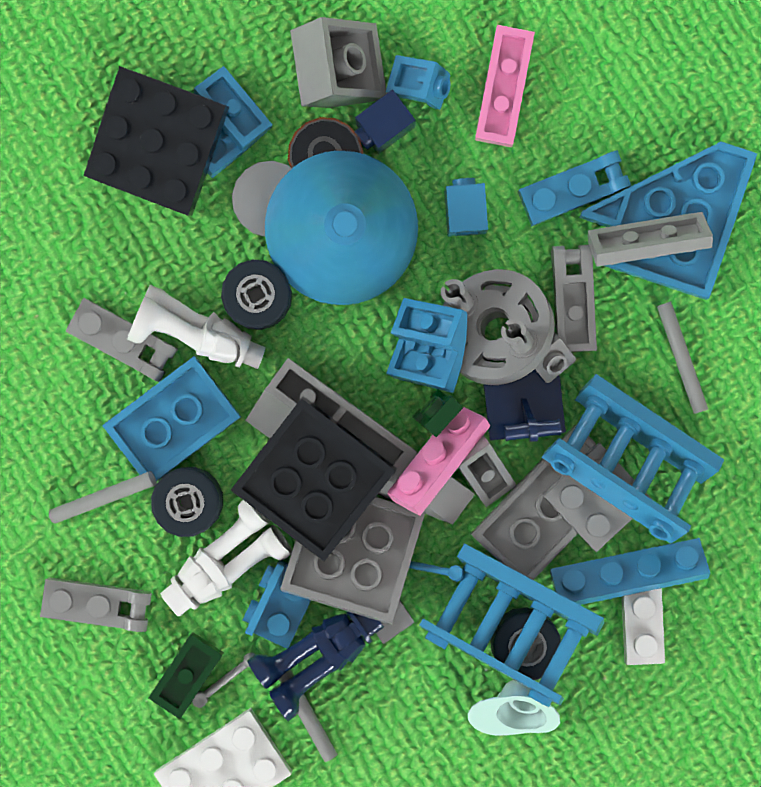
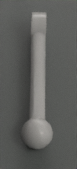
M252 652L247 653L243 658V662L204 692L199 691L192 701L193 705L198 708L205 706L212 694L247 667H250L247 660L256 654Z

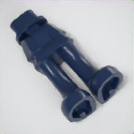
M346 611V614H339L324 619L322 625L312 627V632L283 652L274 656L257 654L248 659L247 662L256 678L267 689L294 666L320 650L323 655L322 657L269 691L274 704L283 717L289 721L299 712L300 697L324 677L338 669L342 670L347 662L353 663L365 647L364 641L369 644L373 642L371 636L383 629L384 626L381 621Z

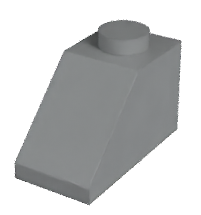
M484 435L458 467L485 507L517 486Z

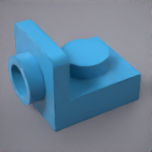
M396 55L385 92L388 93L393 89L399 98L425 102L431 108L440 110L443 100L450 91V73L437 62Z

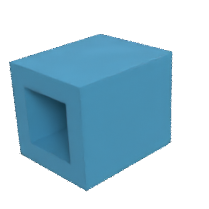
M475 178L452 180L453 186H446L444 191L448 237L486 234L488 231L485 183L476 184Z

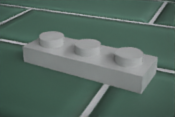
M703 212L588 230V244L595 264L598 267L712 248L713 234Z

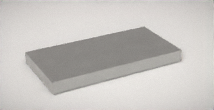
M576 425L561 438L567 443ZM588 436L580 452L584 455L587 454L596 443ZM542 458L470 534L500 563L534 580L578 534L543 496L563 474L557 472L551 466V463Z

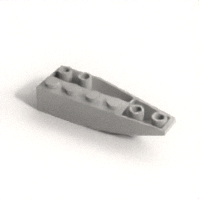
M287 358L245 421L271 438L304 396L397 467L396 472L378 493V495L392 500L387 494L388 490L419 452L293 360ZM450 477L424 512L427 515L453 525L475 493L453 477Z

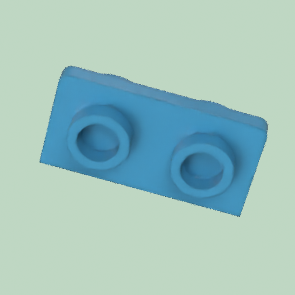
M279 560L275 568L268 565L259 584L260 587L265 588V591L259 602L252 599L242 621L249 623L245 631L246 634L252 636L254 633L288 649L311 600L280 590L288 562Z

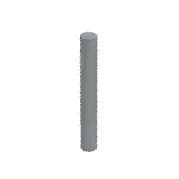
M672 302L659 305L657 309L693 413L696 414L708 410Z
M151 471L50 509L49 518L52 523H59L156 485V478Z
M291 669L279 679L280 683L294 676ZM303 694L299 699L298 715L324 762L330 761L338 754L305 694Z

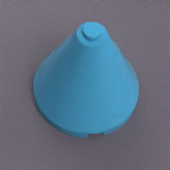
M353 151L324 152L297 164L276 186L270 198L265 217L266 244L274 265L282 271L288 283L294 289L311 299L327 304L350 305L361 303L388 290L407 269L413 257L418 237L416 208L410 192L403 181L384 163L368 155Z

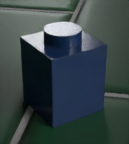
M392 89L355 117L358 129L354 133L367 150L373 147L379 155L414 129L416 120Z

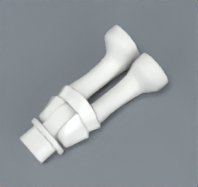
M152 285L148 287L127 338L131 342L140 344L154 331L165 333L196 350L197 355L209 357V360L222 363L236 361L235 366L239 368L244 363L258 369L266 348L252 342L251 335L245 331L242 332L225 318L223 320L220 319L215 312L209 317L198 314L167 294L164 290Z
M242 500L238 505L239 518L234 525L207 547L199 548L194 557L189 556L178 575L171 578L172 584L160 593L162 598L177 616H181L190 608L196 610L200 604L221 597L222 591L231 589L232 583L258 562L270 556L277 560H283L292 554V549L281 531L275 525L270 526L250 546L224 565L221 559L270 523L268 518Z

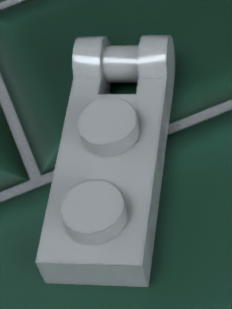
M579 245L578 249L552 246L551 262L553 268L556 334L571 352L597 351L593 256L590 246ZM578 264L580 275H566V265Z
M86 298L82 299L66 329L67 333L158 382L161 381L165 374L162 369L168 358L173 359L178 348L152 334L140 344L127 340L133 324ZM147 346L155 350L149 363L141 359Z
M48 577L45 579L40 617L123 628L134 632H146L148 619L145 618L146 605H150L152 593L144 590ZM122 601L131 603L130 615L120 614Z

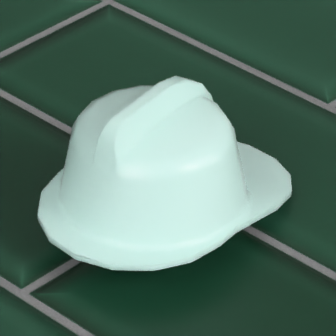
M511 680L506 683L497 697L481 700L474 704L468 712V720L475 729L482 733L501 736L550 732L555 730L560 724V715L551 704L548 708L528 697L531 689L515 680Z

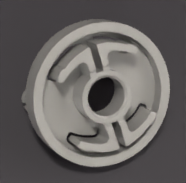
M495 269L477 273L463 282L457 279L445 282L450 290L447 291L443 286L441 288V296L445 301L443 306L462 309L467 312V336L460 369L461 375L480 384L502 385L523 378L542 362L553 340L554 315L547 298L531 279L515 271ZM493 284H507L511 285V287L495 286ZM528 295H529L530 298L532 299L534 305L532 304V302L530 301V299L527 297ZM496 318L508 319L505 324H507L509 329L507 330L502 326L501 338L497 340H487L485 338V329L490 321ZM490 360H494V361H506V363H505V362H489V361H490Z

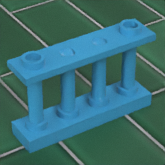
M595 374L582 387L575 399L586 410L567 443L558 438L544 452L542 458L551 463V466L557 472L569 475L648 528L653 536L671 544L688 533L691 525L680 519L678 515L695 481L702 484L720 470L724 459ZM599 417L618 430L600 464L580 452ZM631 438L649 450V454L632 486L613 474ZM663 459L682 473L665 507H662L645 495Z
M464 543L457 556L460 562L465 565L463 567L465 572L464 578L457 586L437 625L422 619L419 626L428 631L425 639L443 649H446L449 643L531 689L528 697L548 708L552 701L561 706L564 698L553 690L581 637H586L588 632L598 636L604 624V618ZM487 576L498 582L496 587L498 593L474 638L468 644L450 634L478 580L483 581L484 577ZM520 594L533 601L530 606L533 611L505 663H502L484 653V650L511 600H516ZM553 613L568 620L565 624V627L568 629L538 683L518 672L546 618H551Z

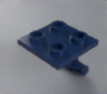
M534 369L523 378L502 385L483 384L487 421L490 424L488 429L490 441L528 438L529 442H536L538 437L561 435V433L566 432L560 375L550 383H546Z

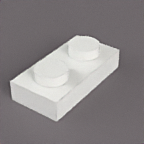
M662 588L621 596L624 662L626 665L665 663Z

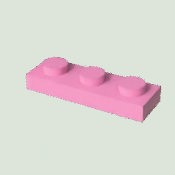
M497 25L475 141L507 147L513 146L535 32Z
M464 407L437 437L433 435L388 490L387 494L392 501L421 516L489 429L490 424L487 419Z

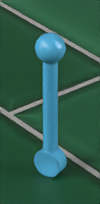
M411 561L409 566L410 569L449 576L455 582L461 581L465 574L464 570L457 565L445 568Z

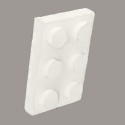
M249 708L158 768L154 775L162 787H274L292 775V769L253 710Z

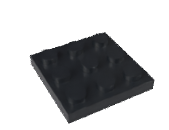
M119 66L83 176L187 216H192L229 106Z
M303 396L231 491L325 562L393 476L397 467Z

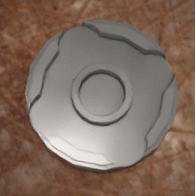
M276 161L258 162L245 169L236 180L232 193L233 210L240 223L253 234L265 237V217L270 198L281 179L292 169L286 164Z

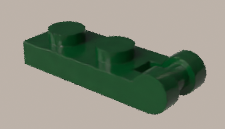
M439 389L430 396V401L422 410L419 408L412 416L435 437L464 408L452 396L444 394Z

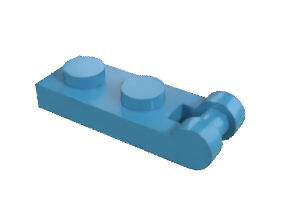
M618 150L519 189L518 194L531 227L631 187L628 175L623 176L619 166L622 160ZM605 169L609 182L600 186L595 173Z

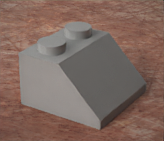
M320 17L290 30L301 106L333 108L374 102L387 94L385 92L386 86L376 23Z

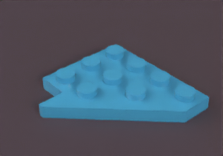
M721 141L583 210L579 218L605 227L703 212L713 234L712 248L604 266L704 300L709 299L758 153Z

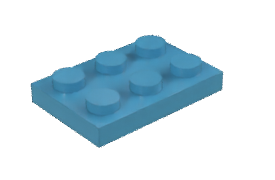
M193 356L102 426L139 475L151 471L157 482L242 416L198 358Z

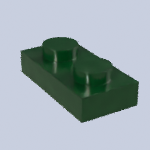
M192 632L148 699L181 719L224 652Z

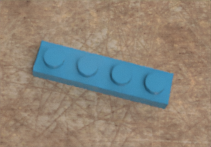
M700 538L552 568L550 569V575L556 593L579 605L708 579L710 570Z

